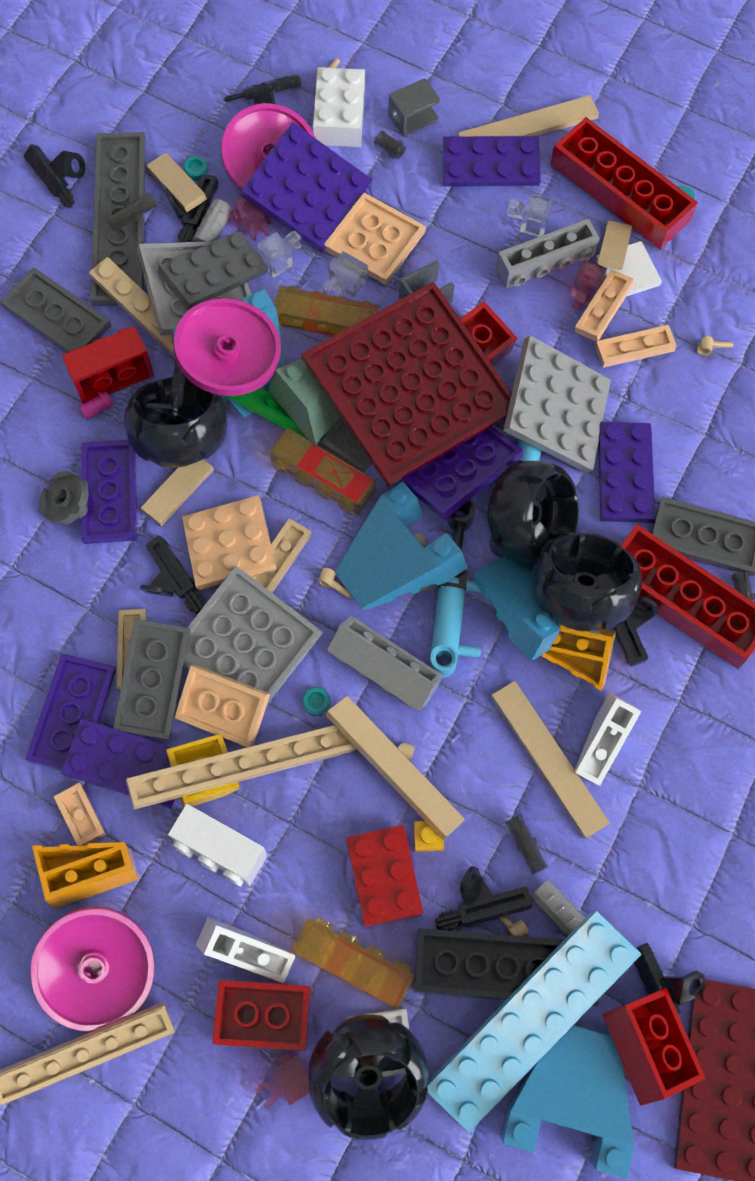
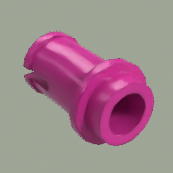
M106 391L103 393L98 392L99 395L79 406L87 421L105 409L110 410V407L114 405Z

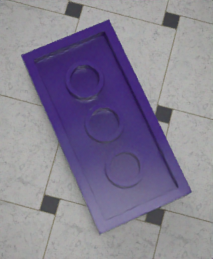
M443 136V187L540 185L539 136Z
M600 422V438L598 443L600 520L606 522L653 523L655 521L651 423Z
M128 440L81 443V478L88 482L89 492L86 504L88 510L86 515L81 518V540L83 544L137 541L136 453Z
M61 653L25 758L27 762L62 770L80 719L99 724L117 670L115 666Z
M80 719L61 775L129 795L126 779L169 768L170 763L166 750L173 747ZM175 799L157 804L172 809Z

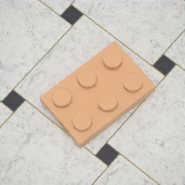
M191 665L174 718L215 735L222 734L223 738L242 746L251 747L254 746L270 693L201 666Z

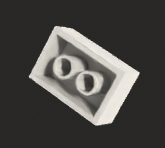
M318 67L313 133L315 138L325 146L362 147L365 69Z
M189 804L185 805L168 833V836L173 840L172 846L176 848V851L190 859L194 854L198 857L197 860L201 862L202 866L214 873L218 869L222 870L226 879L239 887L243 883L251 886L267 858V853L263 846Z

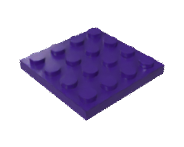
M292 122L241 190L240 196L323 253L326 248L325 242L362 194L365 193L373 179Z
M490 427L398 482L401 483L403 481L416 497L445 520L498 478L506 468L523 458V450L495 428Z

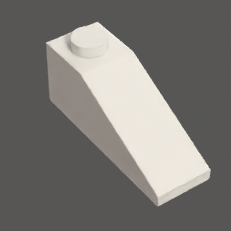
M609 693L594 720L574 772L600 786L641 711L632 704Z
M210 917L207 918L196 943V946L204 955L281 983L285 982L296 956L294 953Z

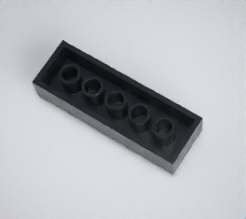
M419 928L417 931L413 993L507 1000L564 940ZM599 999L591 1007L599 1006Z

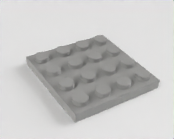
M212 242L138 244L137 253L160 335H172L171 329L177 327L180 319L189 310L186 309L158 273L159 265ZM248 282L213 299L226 298L242 301V298L251 295Z
M530 335L523 341L503 431L585 473L593 471L600 438V422H603L611 380Z
M235 566L187 627L191 629L184 666L190 669L191 665H198L270 693L269 703L323 632L238 566Z

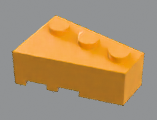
M556 623L561 630L550 650L541 656L554 664L562 666L574 676L584 679L594 685L596 689L602 691L606 682L616 632L604 631V629L577 631Z
M125 842L87 843V845L70 846L69 844H60L56 847L32 846L45 901L54 910L139 880L132 852Z

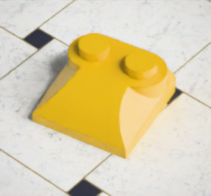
M222 734L167 749L166 753L170 767L228 753ZM239 783L180 797L179 800L183 806L186 804L190 806L199 805L224 797L238 790Z

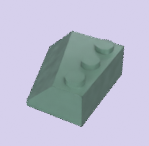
M302 359L275 370L268 391L315 447L324 434L332 429L340 415Z

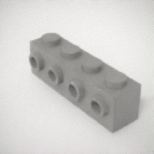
M588 218L498 252L496 271L506 289L512 286H520L533 278H542L554 270H562L578 261L591 259L596 253L600 237Z
M350 616L340 624L327 650L337 660L353 667L361 676L371 679L380 685L384 691L392 693L408 707L415 708L419 712L430 701L443 678L442 674L353 616Z

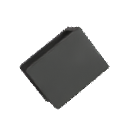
M423 78L389 94L388 115L402 136L405 137L438 121L439 117L432 106L438 104L440 98L427 79Z
M436 260L400 278L399 298L402 299L433 281L436 282L438 280L439 262ZM453 282L439 288L449 304L453 301L455 286Z

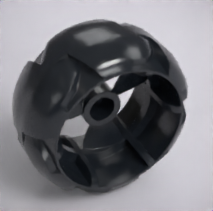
M173 377L150 382L139 388L131 396L128 406L125 408L124 424L128 442L140 458L146 461L150 460L161 467H185L203 459H208L222 446L228 425L226 408L220 395L205 391L185 378L183 403L181 407H178L177 416L144 410V405L149 403L171 405Z
M522 461L509 466L500 474L488 503L487 518L491 535L494 539L493 543L505 558L518 564L534 565L536 557L548 541L565 533H576L579 507L574 482L562 467L546 461Z
M565 533L551 539L536 557L531 575L532 595L538 607L551 616L556 623L577 631L600 629L606 631L619 626L635 609L642 588L641 569L634 556H630L616 541L594 533ZM564 574L573 576V581L567 579Z
M367 1014L350 1017L342 1021L332 1033L327 1030L317 1042L309 1061V1093L316 1112L329 1128L335 1125L343 1135L353 1139L384 1138L389 1132L406 1127L421 1111L428 1092L429 1073L421 1044L403 1024L399 1022L390 1023L388 1019L381 1015ZM379 1055L384 1056L381 1061ZM404 1068L405 1075L399 1083L390 1090L387 1089L378 1095L374 1088L378 1087L382 1082V1072ZM331 1077H354L356 1085L360 1088L356 1096H349V1093L345 1091L340 1092L331 1085Z

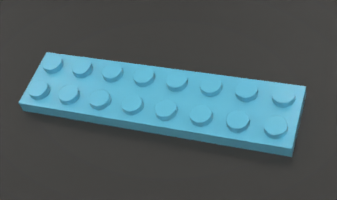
M594 909L428 1080V1093L459 1124L470 1132L641 956L640 951L605 917Z

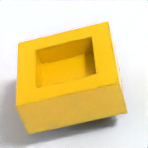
M414 821L415 852H444V840L425 821Z

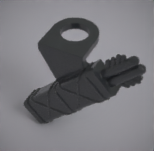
M292 74L291 76L274 79L273 81L243 88V92L225 96L224 101L229 102L244 97L246 100L253 99L254 105L263 103L276 104L274 99L275 92L302 85L300 76Z
M30 144L24 154L25 160L47 186L50 193L55 197H60V202L64 207L71 208L72 204L75 203L74 196L69 191V188H66L68 183L64 178H81L85 173L84 159L78 153L62 151L50 161L38 145ZM74 158L79 163V171L77 173L73 171L71 165Z
M206 174L201 176L197 186L205 193L207 200L189 212H186L172 198L167 187L163 189L179 219L182 218L181 223L184 228L178 233L177 239L179 243L190 242L193 239L194 230H197L200 226L202 218H204L212 197L217 190L219 182L216 176Z
M176 359L171 388V405L149 403L144 405V410L177 416L178 407H181L183 403L186 376L178 367Z
M157 536L146 545V548L156 561L161 572L150 585H141L140 590L147 594L173 597L175 592L180 598H186L185 605H187L189 611L198 614L204 607L205 600L202 599V596H199L200 593L194 592L197 589L195 583L189 577L167 541L163 537Z
M639 596L635 609L622 624L613 628L630 667L647 661L646 649L636 629L654 618L659 609L657 603L643 596ZM639 602L645 603V604L649 605L650 607L644 606V605L640 604Z
M471 866L464 874L460 884L462 899L467 902L458 905L459 912L449 910V912L445 911V913L442 912L435 919V923H437V929L447 931L453 928L456 929L459 923H463L464 928L471 927L472 925L495 920L496 918L499 919L514 913L528 911L533 905L527 887L515 888L511 891L492 895L482 879L479 869Z
M644 943L636 947L640 951L641 956L634 962V965L640 974L647 993L651 994L667 988L677 1013H681L679 1006L693 1000L701 992L705 982L704 975L699 971H693L685 976H664L650 945ZM697 979L695 988L689 992L691 983Z

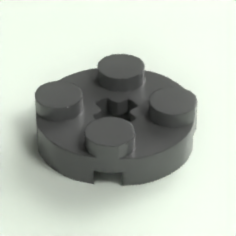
M69 471L55 474L49 480L52 482L49 488H44L41 493L40 510L49 521L58 525H67L74 522L77 518H83L87 513L88 482Z

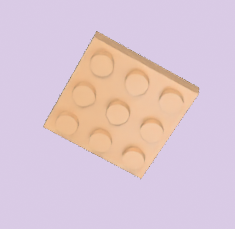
M363 193L325 242L326 248L324 251L387 285L425 234L426 226L372 196Z
M259 495L182 516L195 585L198 591L221 585L235 566H238L249 576L277 569Z

